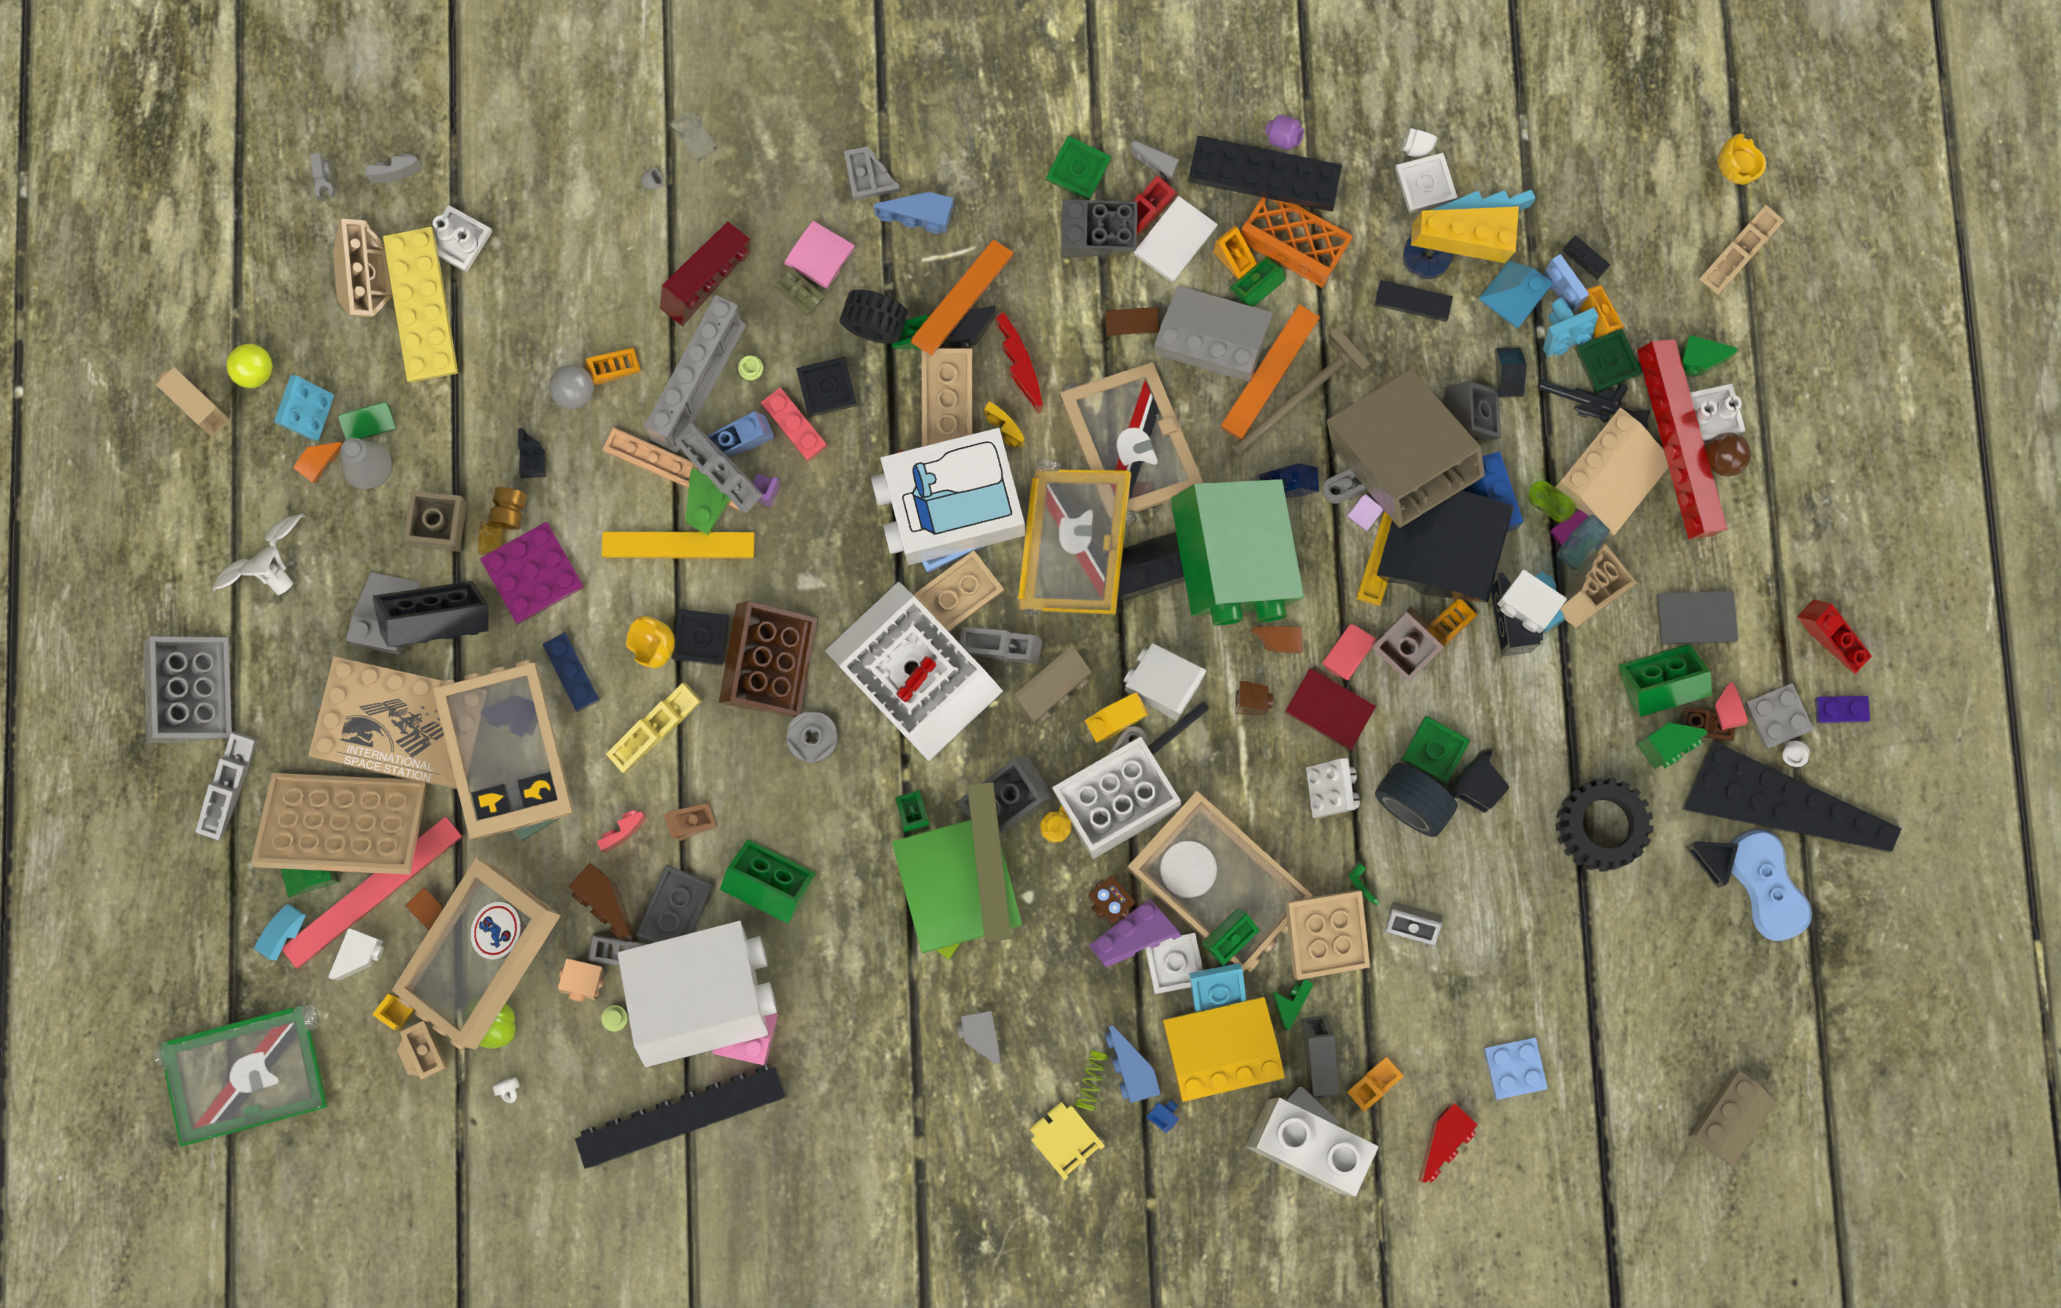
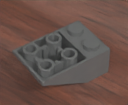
M1063 200L1061 257H1092L1136 251L1137 202Z

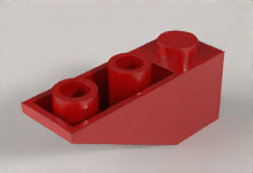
M1813 599L1797 616L1809 634L1853 674H1856L1872 657L1832 603Z
M1450 1103L1433 1122L1419 1176L1421 1183H1426L1427 1181L1432 1183L1440 1175L1441 1171L1439 1168L1446 1161L1449 1164L1458 1155L1459 1152L1456 1149L1462 1142L1467 1144L1476 1135L1474 1129L1478 1124L1455 1103Z

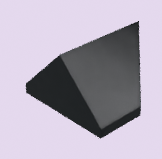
M1696 841L1686 846V849L1717 888L1729 883L1739 844Z

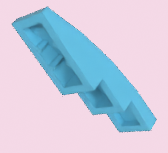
M1504 190L1482 199L1479 191H1476L1433 210L1519 206V210L1531 207L1535 196L1532 190H1529L1509 199Z

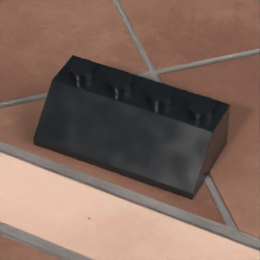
M1176 532L1123 548L1117 603L1185 582ZM1109 553L1103 554V556L1105 557V559H1106V561H1107V570H1106V579H1105V588H1104V597H1103V600H1104V598H1105V589H1106V580H1107Z
M473 581L373 595L380 634L387 647H401L405 644L417 642L427 643L430 640L452 639L456 636L477 635L481 632L489 631V605Z

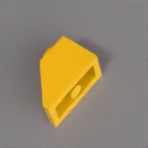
M1136 692L1103 708L1084 721L1096 743L1113 738L1148 716L1149 713Z

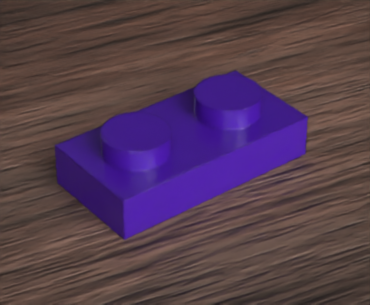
M1868 696L1815 698L1816 723H1867L1870 721Z

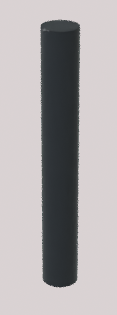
M1201 702L1148 746L1152 755L1208 711V706Z

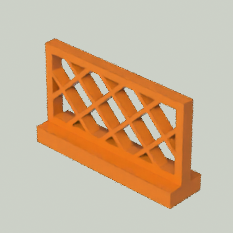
M1262 197L1240 231L1247 246L1323 288L1353 236L1296 204L1273 200L1278 204L1279 209L1267 211L1265 202L1268 198ZM1294 212L1298 214L1300 221L1289 223L1286 213ZM1281 215L1284 225L1272 227L1269 217ZM1265 218L1268 228L1259 229L1253 226L1252 223L1256 219ZM1307 225H1318L1322 233L1310 235ZM1302 226L1305 237L1294 239L1291 229ZM1286 230L1289 240H1278L1274 232ZM1337 236L1345 241L1341 246L1332 247L1329 237ZM1324 238L1327 248L1316 251L1313 240ZM1308 242L1311 252L1302 253L1298 251L1296 244ZM1329 254L1332 263L1327 267L1319 262L1318 256Z

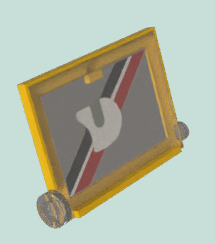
M1037 460L1030 492L1018 599H1020L1019 610L1024 611L1023 615L1038 617L1039 612L1116 614L1131 472L1116 470H1060L1061 463L1057 461Z

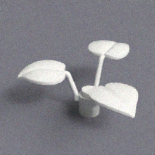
M301 513L289 516L276 523L265 536V539L270 541V547L260 551L254 558L249 560L241 559L227 566L216 579L212 590L215 592L217 589L229 586L241 575H254L264 584L267 583L277 595L286 592L293 585V581L284 572L286 567L281 561L276 548V542L286 536L299 519L305 517V515ZM274 556L278 566H276L275 564L270 566V563Z

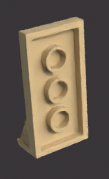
M937 349L932 356L922 350V447L972 435V349Z

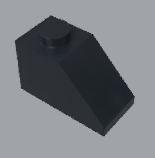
M995 306L969 310L949 334L951 349H970L971 346L976 345L996 318Z

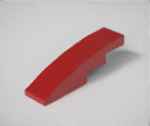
M1003 312L996 317V326L1007 339L1002 342V350L1013 363L1009 367V376L1039 414L1043 409V403L1032 362L1019 334Z

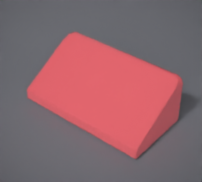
M1350 624L1323 661V665L1332 674L1349 680L1377 639L1357 626Z

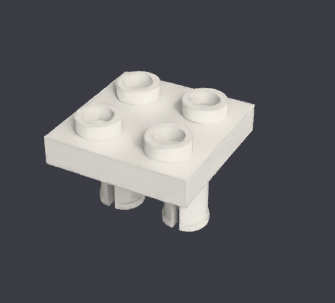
M449 205L442 216H437L433 220L439 258L467 273L493 231L488 226Z
M1733 384L1690 393L1703 442L1710 441L1721 433L1733 432L1742 434L1746 431L1739 409L1741 408L1742 401L1735 395Z
M1337 759L1306 767L1313 818L1355 810L1359 807L1360 801L1353 800L1358 799L1359 795L1356 792H1352V783L1356 781L1357 776L1350 775L1356 773V770L1353 767H1349L1348 759Z

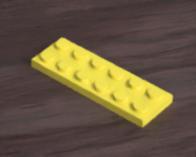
M427 227L383 236L407 382L413 383L458 374L434 228Z

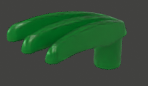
M1358 862L1352 871H1349L1348 876L1354 886L1362 891V895L1377 906L1380 902L1369 893L1361 880L1358 879L1366 870Z

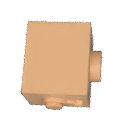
M566 958L564 968L559 973L560 983L558 984V990L560 993L568 994V999L583 1002L584 998L596 1001L599 989L604 984V970L600 966Z

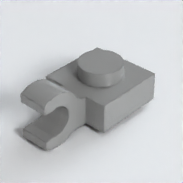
M321 153L310 154L316 197L321 200L322 191L328 189L331 198H335V189L328 180V176L331 175L329 161H326Z

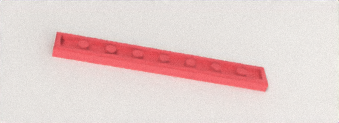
M445 816L417 839L410 874L374 873L297 934L295 939L292 938L283 946L282 951L292 964L299 969L463 838V836L449 818Z

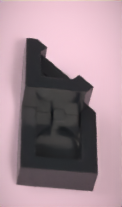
M518 428L520 477H546L545 450L542 448L541 443L530 437L523 428Z

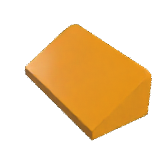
M1602 285L1586 289L1589 295L1579 309L1581 313L1591 308L1596 310L1598 319L1593 332L1595 338L1625 328Z

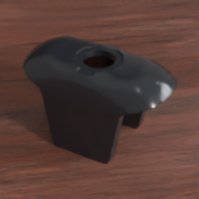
M1486 748L1478 752L1447 789L1454 799L1458 798L1482 813L1492 809L1509 789V785L1490 763L1493 748Z

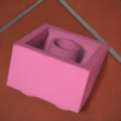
M778 1014L765 1016L768 1036L714 1049L712 1054L766 1065Z

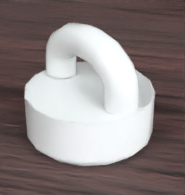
M1789 741L1784 747L1783 760L1790 766L1801 767L1808 762L1810 751L1803 742Z
M511 1077L493 1084L492 1089L495 1096L501 1095L506 1103H513L517 1099L515 1089L520 1087L517 1077Z

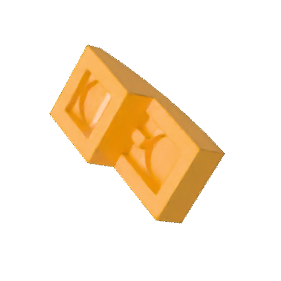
M1385 1056L1356 1082L1347 1093L1365 1112L1384 1093L1401 1080L1404 1074L1388 1056Z

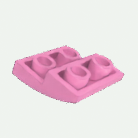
M812 221L790 252L785 265L790 268L792 267L795 271L827 289L840 273L841 266L853 253L855 245Z

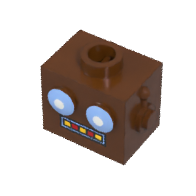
M1112 875L1105 881L1100 880L1096 883L1095 889L1091 890L1088 895V899L1094 904L1091 907L1094 913L1100 919L1105 917L1110 924L1117 923L1118 919L1122 917L1125 918L1129 914V909L1136 903Z

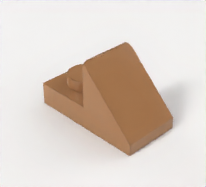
M708 803L670 811L664 815L672 839L679 838L680 841L717 827Z

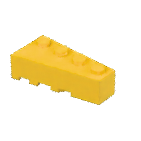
M1519 206L1422 211L1412 225L1411 246L1506 263L1516 252Z

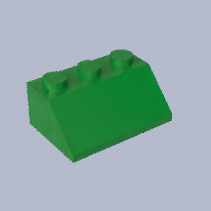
M1690 644L1618 665L1629 702L1640 717L1712 696L1711 671Z
M747 839L727 867L719 890L789 924L799 909L816 873Z

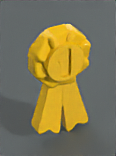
M1062 805L1058 811L1049 812L1040 821L1041 835L1052 843L1063 842L1071 833V821Z

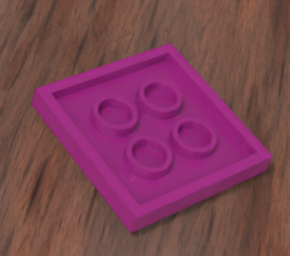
M547 521L480 558L517 625L584 588Z

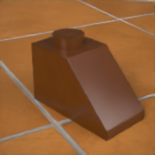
M1240 681L1236 688L1235 714L1266 715L1268 708L1272 709L1273 693H1268V686Z

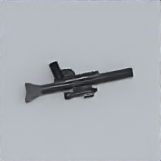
M1544 380L1540 382L1538 389L1581 403L1580 407H1574V410L1578 412V416L1587 418L1589 415L1600 419L1602 422H1607L1609 416L1604 413L1600 414V410L1614 415L1619 408H1622L1639 421L1646 430L1649 428V410L1634 412L1621 407L1620 402L1628 390V387L1623 384H1619L1615 392L1603 390L1597 395L1579 388H1575V391Z

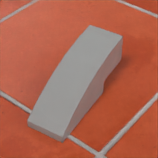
M962 627L959 644L970 655L1019 663L1038 664L1042 639L1035 635L1010 633L1006 630Z

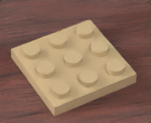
M1361 890L1285 902L1294 979L1301 980L1370 967Z

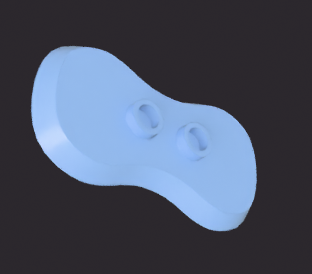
M1754 829L1738 835L1730 842L1739 844L1731 873L1743 884L1749 894L1755 927L1761 935L1772 941H1783L1801 934L1811 922V906L1806 896L1794 885L1789 877L1782 842L1775 834L1766 829Z

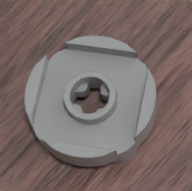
M819 712L799 714L791 721L787 730V745L791 753L797 759L809 764L826 760L832 755L838 743L837 729L833 721L825 714ZM807 732L819 733L817 736L818 741L815 744L813 742H806L808 738Z

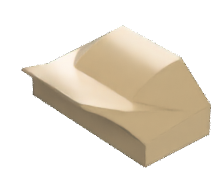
M422 1021L400 1032L402 1040L397 1051L408 1075L419 1076L420 1080H423L447 1069L440 1047L426 1021Z

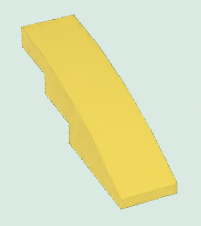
M682 683L665 701H661L644 719H640L606 755L622 773L626 772L681 723L702 700L687 683Z

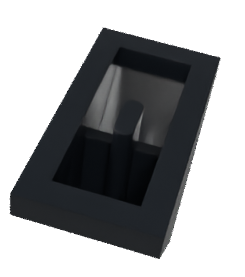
M1496 348L1495 359L1499 398L1523 397L1527 363L1521 348Z

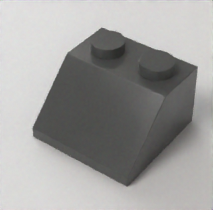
M1470 381L1444 387L1445 407L1475 440L1501 438L1499 394L1497 389Z

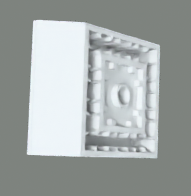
M900 582L896 583L825 650L835 663L928 761L938 754L1003 692L975 659ZM926 656L930 657L935 661L936 667L931 673L928 672V677L916 692L913 691V696L908 702L902 701L896 693L901 686H905L904 682L910 676L905 673L906 664L914 661L920 667L919 663Z

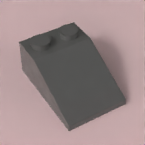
M1028 756L1014 758L982 782H993L999 835L1031 816L1055 798ZM966 794L958 802L971 820L968 794Z

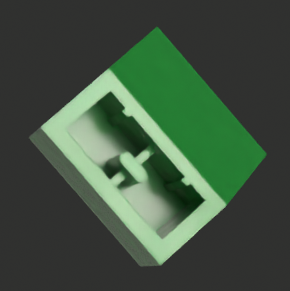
M1667 723L1636 745L1654 769L1661 765L1665 769L1683 757L1681 752L1686 754L1704 742L1701 738L1707 734V731L1702 728Z

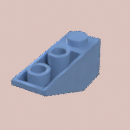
M926 192L875 203L874 214L882 221L892 222V220L902 222V225L909 228L918 226L925 228L927 232L932 234H939L940 232L946 234L954 203L951 197Z
M756 411L707 435L728 458L754 449L775 438L766 416Z
M1113 1025L1109 1026V1032L1105 1033L1108 1047H1114L1116 1058H1112L1116 1074L1121 1073L1123 1083L1119 1084L1123 1099L1128 1098L1129 1103L1160 1095L1154 1069Z

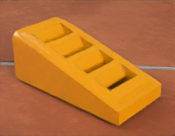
M634 347L589 357L584 361V368L591 375L594 386L641 372ZM627 356L631 368H626L623 357ZM616 359L620 367V370L618 371L616 370L614 364V360ZM606 362L608 363V367L610 370L609 373H606L604 367V363ZM594 366H598L600 375L596 374Z
M1457 599L1430 625L1448 641L1447 645L1477 614L1463 600ZM1455 608L1466 618L1465 620L1454 611ZM1449 615L1458 624V626H1456L1447 616ZM1441 622H1442V623L1444 624V626L1450 631V633H1448V632L1440 625Z

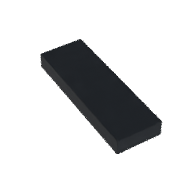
M1380 280L1374 306L1447 322L1453 296Z

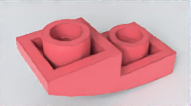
M636 810L623 814V819L617 821L621 831L617 832L615 829L602 834L603 839L597 841L600 850L606 853L629 839L646 820L645 814L641 811L637 813Z

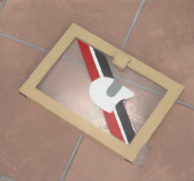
M1153 362L1081 386H1077L1076 383H1070L1063 387V392H1060L1063 408L1088 470L1131 472L1125 527L1137 520L1136 512L1171 501V497L1189 486L1203 483ZM1094 484L1105 512L1108 514L1113 526L1117 485Z

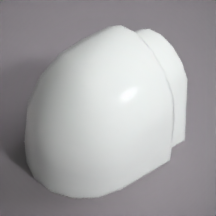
M1411 128L1405 133L1402 150L1406 151L1408 156H1426L1433 150L1437 137Z

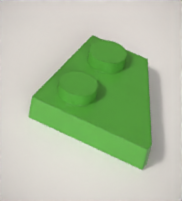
M692 468L689 481L686 523L709 536L731 499L727 494L722 493L708 476Z

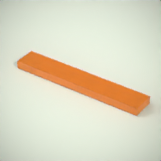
M993 239L912 337L911 343L932 356L1010 261L1014 252Z
M1298 305L1254 373L1251 383L1247 384L1223 421L1221 429L1239 440L1244 438L1319 321L1320 316L1302 305Z

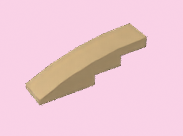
M1765 205L1699 280L1719 295L1785 220Z

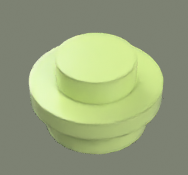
M756 356L744 357L738 365L739 374L745 380L753 381L758 379L763 373L761 360Z
M609 1006L602 1013V1024L609 1031H620L628 1022L627 1012L620 1006Z

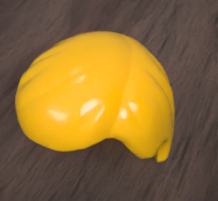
M1742 133L1734 135L1725 142L1718 155L1717 164L1722 175L1728 181L1745 185L1763 175L1766 168V159L1763 153L1755 147L1753 140L1743 138L1745 135Z
M640 616L630 625L626 646L635 653V661L648 668L657 669L663 667L671 658L675 647V638L671 629L663 622L652 617Z

